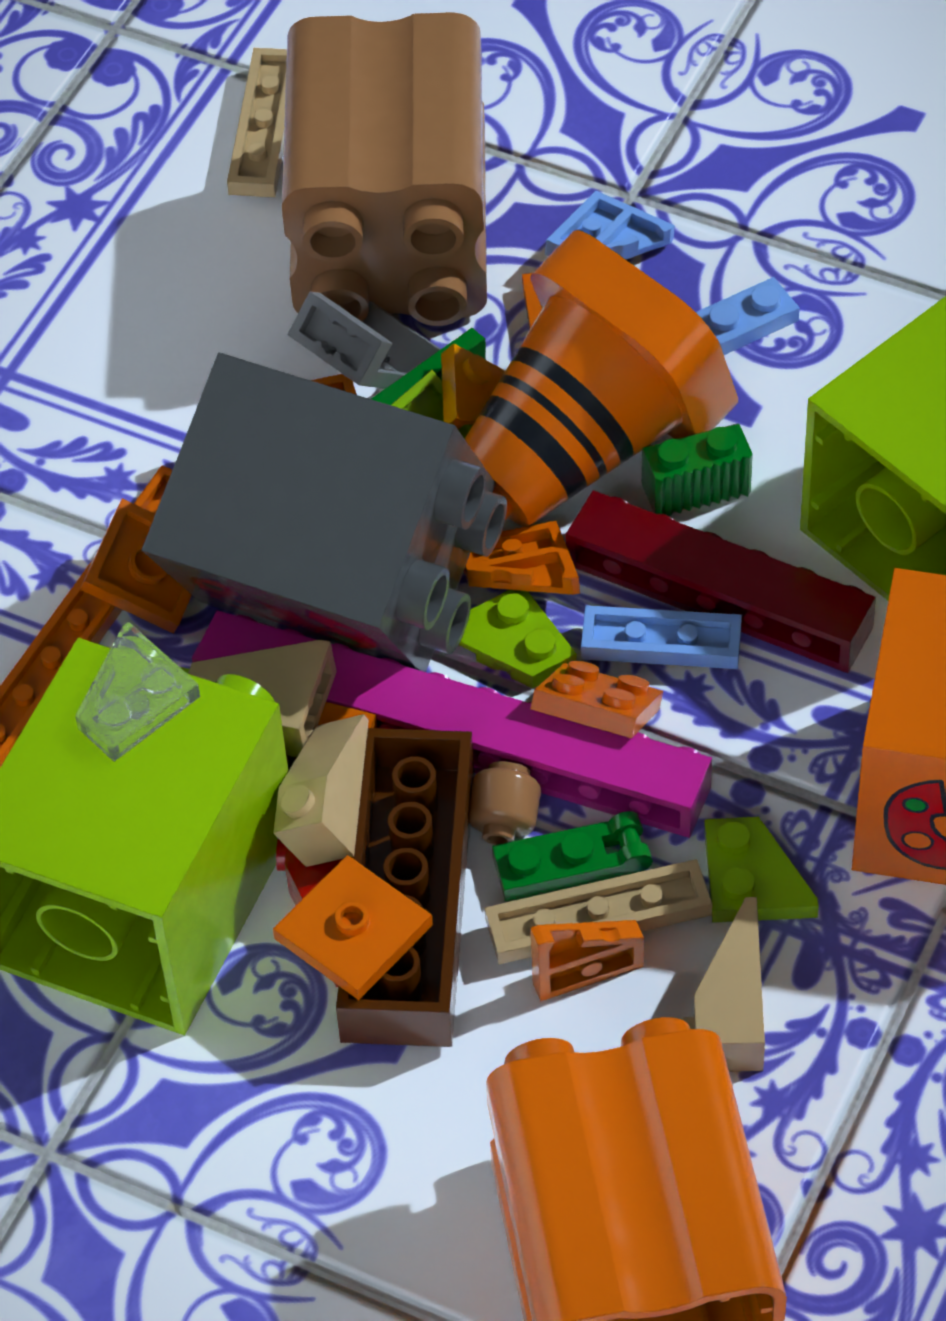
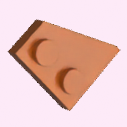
M556 520L502 531L492 553L485 557L471 552L464 569V574L470 587L568 595L580 593L579 576Z
M636 920L544 924L530 927L532 982L540 1002L644 967V936Z

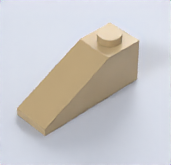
M364 714L317 725L279 786L273 833L306 867L344 859L347 855L350 857L354 856L369 723Z
M745 897L694 994L693 1017H683V1020L688 1023L690 1029L710 1030L719 1035L729 1072L763 1071L765 1034L757 897Z

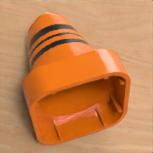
M579 230L572 231L531 274L530 279L542 310L465 437L468 445L495 481L496 486L493 493L506 497L507 512L505 521L510 519L522 527H529L642 451V448L651 445L664 435L668 434L673 439L712 430L738 404V396L721 345L703 319L675 294L602 242Z

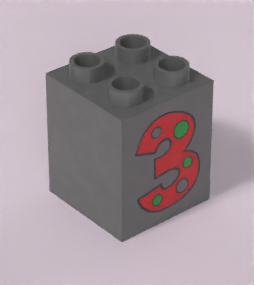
M218 352L141 551L199 602L238 615H245L277 628L296 630L312 639L330 641L331 644H343L353 651L369 656L390 658L403 666L426 672L434 650L452 654L464 635L470 615L471 597L467 593L458 591L457 588L470 553L487 557L494 550L504 526L507 500L505 496L493 493L496 486L495 481L455 425Z

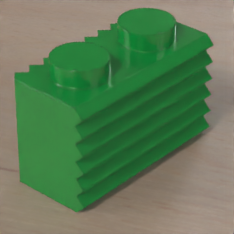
M739 423L725 427H716L709 431L677 439H668L664 442L642 448L641 483L655 514L672 516L674 512L681 514L684 509L687 511H691L693 507L700 509L703 504L710 507L712 502L720 504L722 499L729 502L731 497L739 499L741 494L748 497L751 493L753 453Z

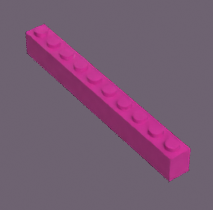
M217 610L192 656V663L315 641L316 639L306 637L296 630H282L258 623L245 615L235 616ZM331 644L337 672L326 702L376 714L377 728L470 731L472 732L474 773L488 769L489 764L493 762L506 761L517 763L530 770V776L536 779L543 794L612 815L626 811L636 812L639 815L641 824L684 837H691L711 789L712 757L703 755L690 747H676L652 740L639 732L633 738H628L530 709L532 702H524L501 695L488 687L477 688L451 680L441 673L423 672L403 666L390 658H376L353 651L343 644Z

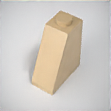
M315 640L193 662L188 674L215 683L222 675L234 674L246 677L261 685L270 693L274 701L279 703L286 755L298 757L319 723L337 671L331 642Z

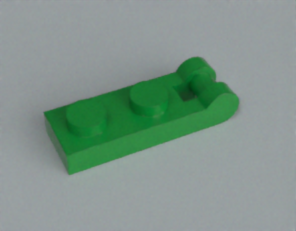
M632 811L621 812L606 822L493 845L492 858L504 901L508 902L649 869L653 860L648 845L642 843L640 839L643 827L639 815ZM620 844L621 849L618 852L606 854L605 847Z

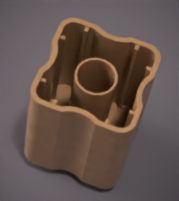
M455 12L413 13L402 19L377 22L359 19L352 15L315 16L303 18L290 27L287 34L282 217L285 237L291 242L289 279L292 304L297 313H299L310 291L323 294L362 322L368 315L369 301L374 302L390 314L411 315L417 321L431 326L452 324L461 318L477 314L485 307L487 303V243L482 50L480 27L471 17Z

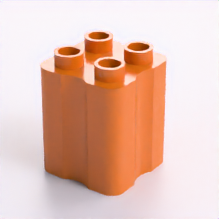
M654 1018L638 1023L627 1030L621 1038L620 1047L604 1051L577 1053L574 1052L572 1044L559 1038H540L525 1042L512 1049L505 1057L504 1064L489 1074L486 1080L487 1106L494 1138L490 1141L491 1165L524 1321L785 1320L787 1296L722 1042L718 1034L705 1029H690L687 1022L678 1018Z

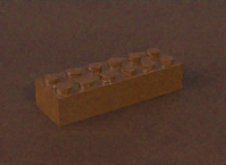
M368 728L355 853L351 858L432 914L433 925L360 1000H357L338 986L336 1013L340 1043L452 1047L470 828L469 802L474 777L472 732Z

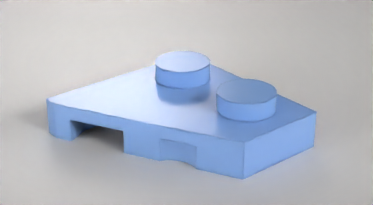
M595 191L546 240L545 255L549 256L572 231L579 230L593 236L624 259H628L670 244L674 238L675 225Z

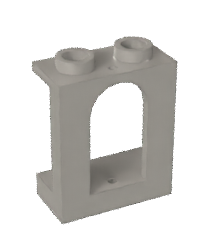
M312 291L309 292L287 334L357 385L382 389L387 388L441 350L374 302L369 301V312L366 319L362 322L323 294Z

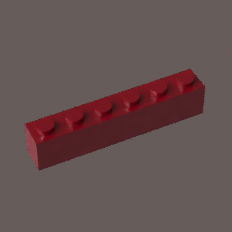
M593 490L566 532V546L575 569L684 611L742 615L741 633L845 673H849L874 626L876 596L865 593L856 586L844 585L817 575L808 568L796 567L777 560L763 551L748 549L724 540L713 532H703L679 523L665 514H655L634 506L620 497H610Z

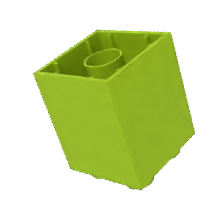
M946 296L808 398L800 530L887 601H889L894 568L946 575Z
M81 638L76 639L0 767V970L175 1033L186 1035L276 866L278 838L273 833L279 786L288 773L280 706L266 689L258 683L239 675H222L215 683L176 670L169 659L162 653L142 643L124 642L115 650Z

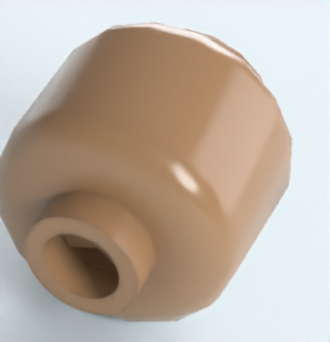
M498 761L489 764L488 769H484L475 775L471 786L469 823L473 828L482 833L484 841L498 845L512 842L515 838H521L533 832L537 821L541 787L536 779L530 776L531 772L527 767L513 762Z

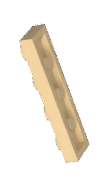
M253 47L227 178L228 195L276 196L284 151L287 49Z
M694 859L484 907L485 921L499 965L531 957L530 927L536 925L636 920L642 932L712 916V901L698 860Z

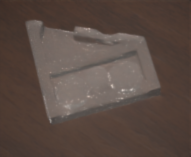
M127 622L118 633L75 715L78 729L115 762L200 698L199 685L130 622Z

